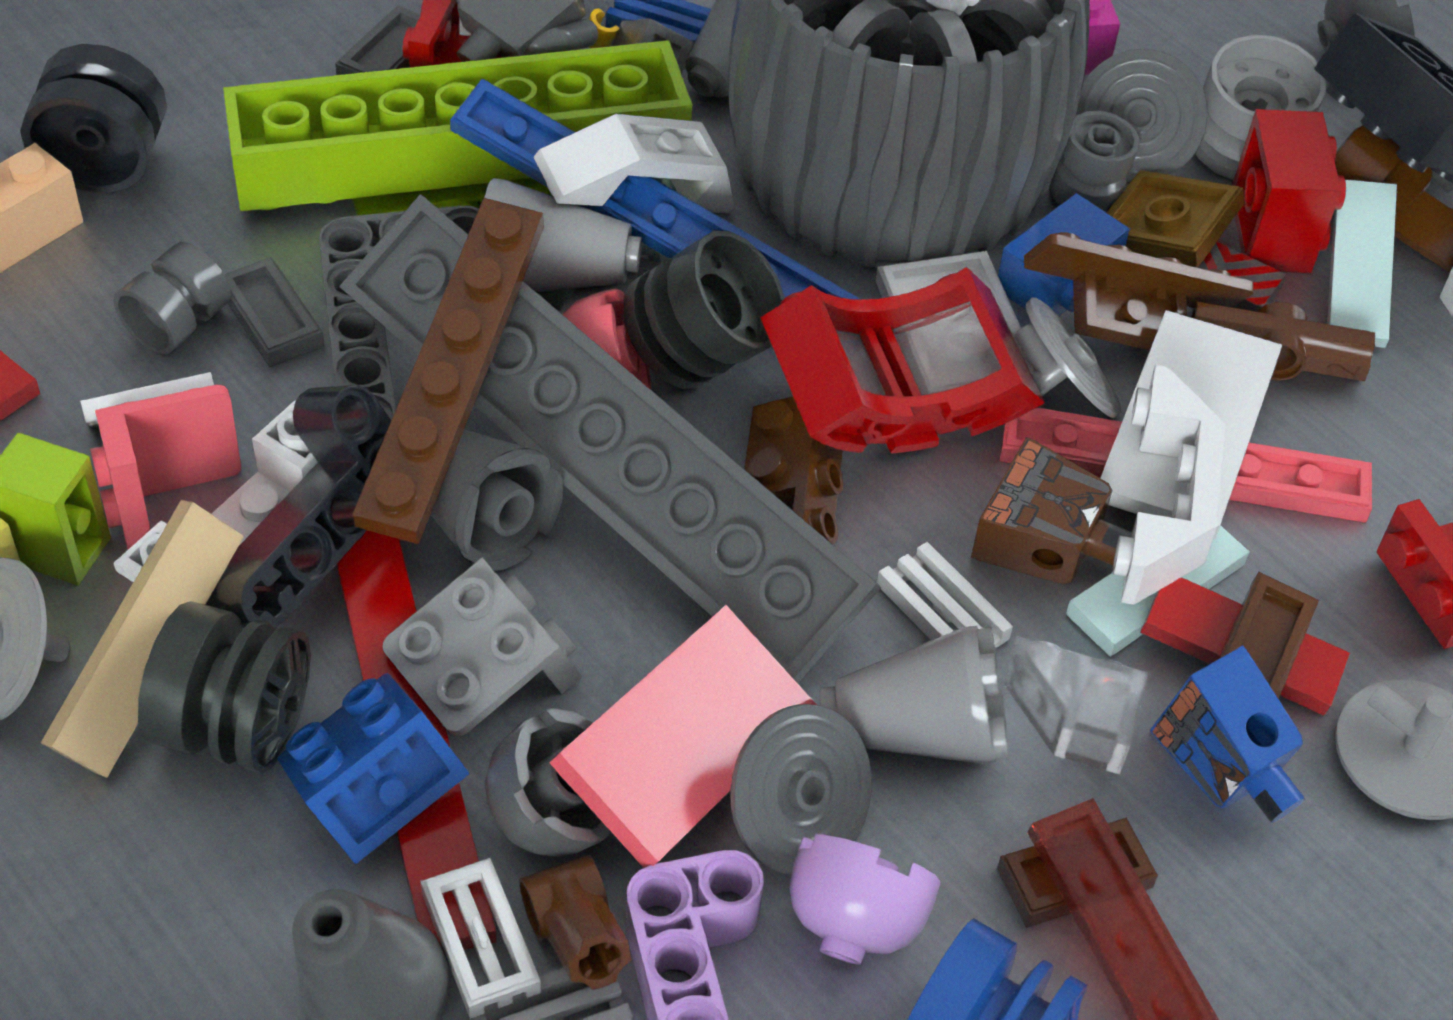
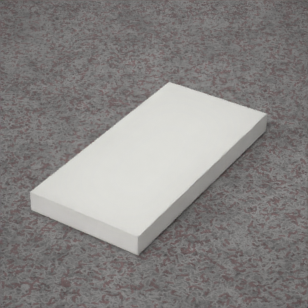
M1166 310L1101 475V479L1108 482L1113 490L1108 505L1135 514L1142 512L1172 518L1177 493L1186 494L1187 483L1176 481L1179 458L1139 451L1142 426L1131 424L1137 388L1149 389L1155 364L1168 366L1226 424L1218 525L1213 539H1216L1282 344Z

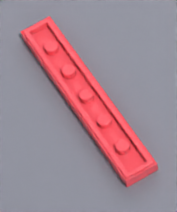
M1037 407L1004 424L999 462L1012 463L1025 438L1028 437L1101 478L1122 421ZM1249 442L1229 500L1366 523L1372 511V463Z

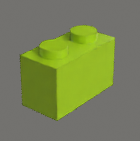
M18 432L3 453L0 454V518L10 527L22 563L33 571L79 586L111 539L89 455Z

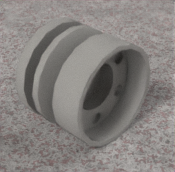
M1255 34L1239 37L1219 48L1211 63L1203 86L1208 114L1204 137L1195 152L1198 159L1214 173L1234 180L1256 109L1318 112L1326 94V82L1314 70V67L1317 65L1316 59L1299 45L1275 36Z

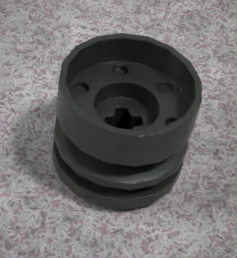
M712 231L677 253L673 258H668L630 283L624 297V322L631 343L645 365L660 379L681 389L698 388L715 376L722 375L736 363H743L772 346L760 317L778 307L785 296L779 279L769 262L747 239L731 231Z
M193 601L180 604L166 619L144 669L138 697V724L142 738L150 743L192 755L204 750L209 745L211 757L221 763L230 765L237 761L238 765L244 769L261 774L270 770L278 761V756L285 751L286 744L295 730L304 704L310 675L311 650L309 638L301 630L286 626L276 630L271 623L260 619L248 623L243 629L241 619L233 612Z

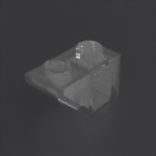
M1016 636L1004 685L1053 755L1116 774L1121 773L1133 740L1148 673L1129 668L1115 660H1101L1065 650L1051 642L1033 641Z

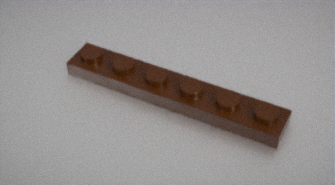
M483 198L352 514L355 527L419 544L543 232L544 216L542 212Z

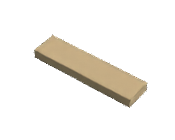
M180 501L50 725L41 744L95 774L106 778L109 776L138 724V697L144 669L154 641L166 619L180 604L189 601L204 605L207 603L241 543L243 535L194 502Z

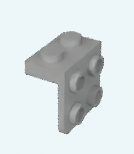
M483 558L479 559L390 633L383 642V651L445 728L455 736L467 734L540 671L548 677L561 694L582 678L568 658L577 649L572 641L552 618L541 626L530 613L538 603L513 574L503 582Z

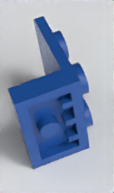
M389 673L383 674L377 680L375 678L364 680L353 687L344 697L342 707L321 723L312 722L299 729L288 740L286 750L277 758L304 802L355 864L470 774L425 714Z

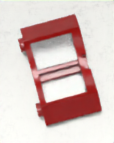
M968 267L957 273L946 275L927 287L879 299L840 298L824 293L811 285L803 291L787 296L778 307L760 317L810 437L835 449L862 453L867 444H887L892 454L938 447V435L967 427L972 437L1012 421L1045 403L990 288Z

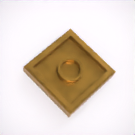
M1141 170L1110 207L1107 214L1130 228L1126 247L1130 248L1132 252L1155 258H1176L1184 265L1198 268L1244 205L1243 188Z

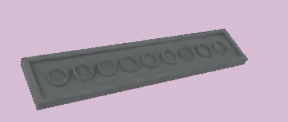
M420 194L339 287L418 356L468 234ZM522 282L474 406L518 445L535 449L550 459L552 467L560 472L564 486L711 616H714L727 605L789 675L799 683L881 589L879 584L532 288Z

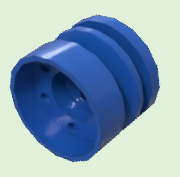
M974 918L964 926L940 960L908 1020H1078L1080 1004L1088 985L1070 975L1060 987L1051 1003L1047 1002L1041 997L1053 973L1054 965L1046 960H1042L1028 973L1020 985L1015 983L1008 977L1015 961L1017 943Z

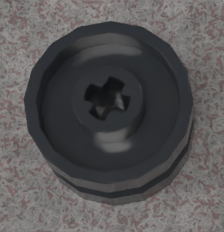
M78 44L62 48L47 60L36 92L32 96L20 129L24 149L36 143L72 172L75 188L79 190L110 193L128 189L143 177L167 110L164 88L149 68L133 56L109 46Z

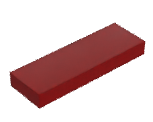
M1181 577L1157 591L1140 633L1211 664L1219 659L1242 604ZM1306 633L1280 696L1324 716L1333 703L1350 652Z

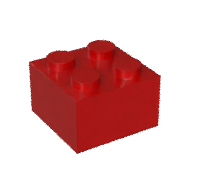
M1256 109L1232 186L1243 188L1244 205L1235 216L1241 253L1281 272L1312 273L1319 251H1325L1329 245L1331 235L1330 221L1334 210H1340L1345 201L1346 181L1343 175L1337 174L1335 165L1336 139L1334 136L1328 135L1323 112Z

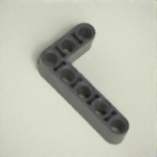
M473 206L438 208L467 234H469L479 210ZM405 211L333 219L323 226L319 234L335 386L359 385L367 388L375 396L391 420L396 411L385 326L339 286Z

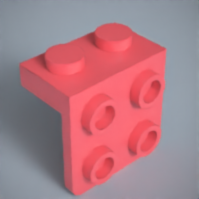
M223 385L193 388L187 391L126 402L95 410L103 446L90 449L99 487L112 485V488L100 490L109 528L122 526L128 550L151 530L144 501L145 496L235 476L241 471L231 398L227 387Z

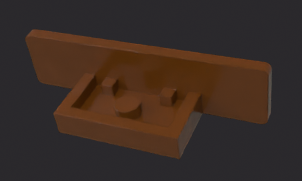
M1068 232L1048 235L1024 255L1025 269L1073 280L1074 334L1145 350L1151 349L1166 310L1187 316V307L1194 308L1195 301L1233 308L1254 294L1252 281L1231 276L1225 270L1196 268L1184 265L1176 258H1155L1132 252L1130 248L1122 245L1106 246L1081 240L1076 234Z
M793 396L753 406L744 470L786 506L793 505V511L831 544H835L838 539V526L835 519L837 498L843 491V476L841 472L843 450L824 445L810 437Z

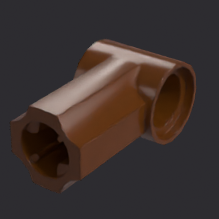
M586 855L519 878L521 898L531 928L538 940L549 939L571 982H582L587 984L592 990L616 982L622 968L632 961L630 948L626 936L609 909L602 878L591 856Z

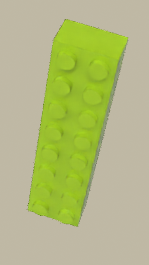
M669 40L223 87L240 212L258 209L273 210L284 206L310 203L328 204L337 200L371 196L387 197L397 193L423 190L440 191L450 187L489 184L492 178L508 181L531 178L450 130V119L482 78L575 133L614 114L692 121V102Z

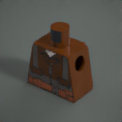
M1026 437L979 519L971 558L1064 585L1073 582L1086 555L1113 566L1119 536L1131 537L1132 532L1104 521L1113 491L1108 482L1037 441Z

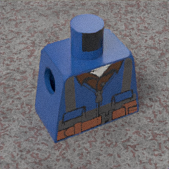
M1244 646L1190 675L1150 729L1159 743L1217 807L1226 808L1250 794L1269 821L1274 823L1292 812L1305 800V797L1282 769L1302 747V735Z

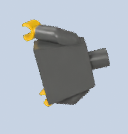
M455 0L458 5L457 9L462 26L471 33L470 37L456 52L462 62L495 59L498 54L505 58L572 51L586 47L590 49L610 47L619 31L617 25L612 28L600 25L605 13L599 8L594 9L588 19H583L586 15L584 0Z

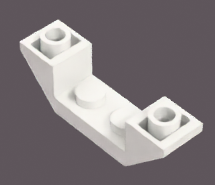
M614 114L539 149L534 156L547 183V187L557 204L603 206L627 175L670 178L676 188V192L712 213L729 214L735 207L726 165L702 122Z
M1157 364L1154 367L1149 389L1137 388L1131 424L1142 426L1139 451L1179 458L1176 481L1187 484L1186 494L1177 493L1172 518L1138 512L1131 537L1119 536L1113 575L1124 576L1121 603L1133 605L1204 565L1218 525L1226 424L1168 366Z
M296 400L252 438L258 472L212 513L213 516L244 536L241 543L318 463L294 427L292 413ZM162 520L114 562L115 570L134 582L167 524Z

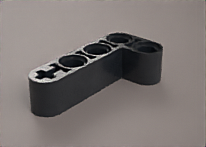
M359 385L309 388L300 394L294 404L292 413L294 427L318 463L238 546L205 605L233 612L241 619L242 628H245L248 623L259 619L271 623L276 628L292 614L367 531L355 527L352 514L391 423L389 416L367 388Z

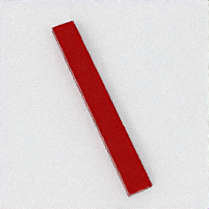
M367 530L336 564L362 681L370 678L377 680L383 674L389 673L425 714L450 747L445 726L383 651L385 638L416 613L417 610L399 539ZM460 783L456 784L396 832L416 920L432 932L440 945V939L422 895L421 881L479 862ZM477 881L468 884L491 944L497 943L496 928L491 908L481 883ZM450 890L442 893L463 949L475 948L453 891Z

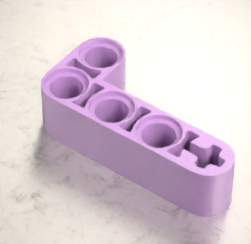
M723 850L658 863L654 866L650 865L640 869L631 878L627 887L626 937L648 1020H729L709 948L734 943L747 938L756 928L762 900L763 872L757 861L748 854L736 850ZM733 892L739 894L743 899L727 902L719 899L715 894ZM652 906H663L669 908L673 913L666 916H653L647 914L644 910ZM668 970H681L687 972L692 978L684 982L673 983L665 980L660 974Z

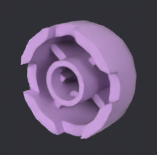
M816 834L814 841L802 837L793 864L790 894L792 907L802 925L823 938L820 952L841 961L861 965L865 953L887 955L908 946L919 935L932 912L941 883L935 874L915 863L911 864L908 876L899 873V868L895 864L879 857L881 850L843 838Z

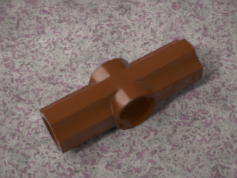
M1195 301L1191 318L1282 344L1271 380L1283 381L1292 379L1302 371L1364 382L1367 378L1375 348V332L1307 321L1308 317L1304 310L1288 302L1266 304L1255 312Z

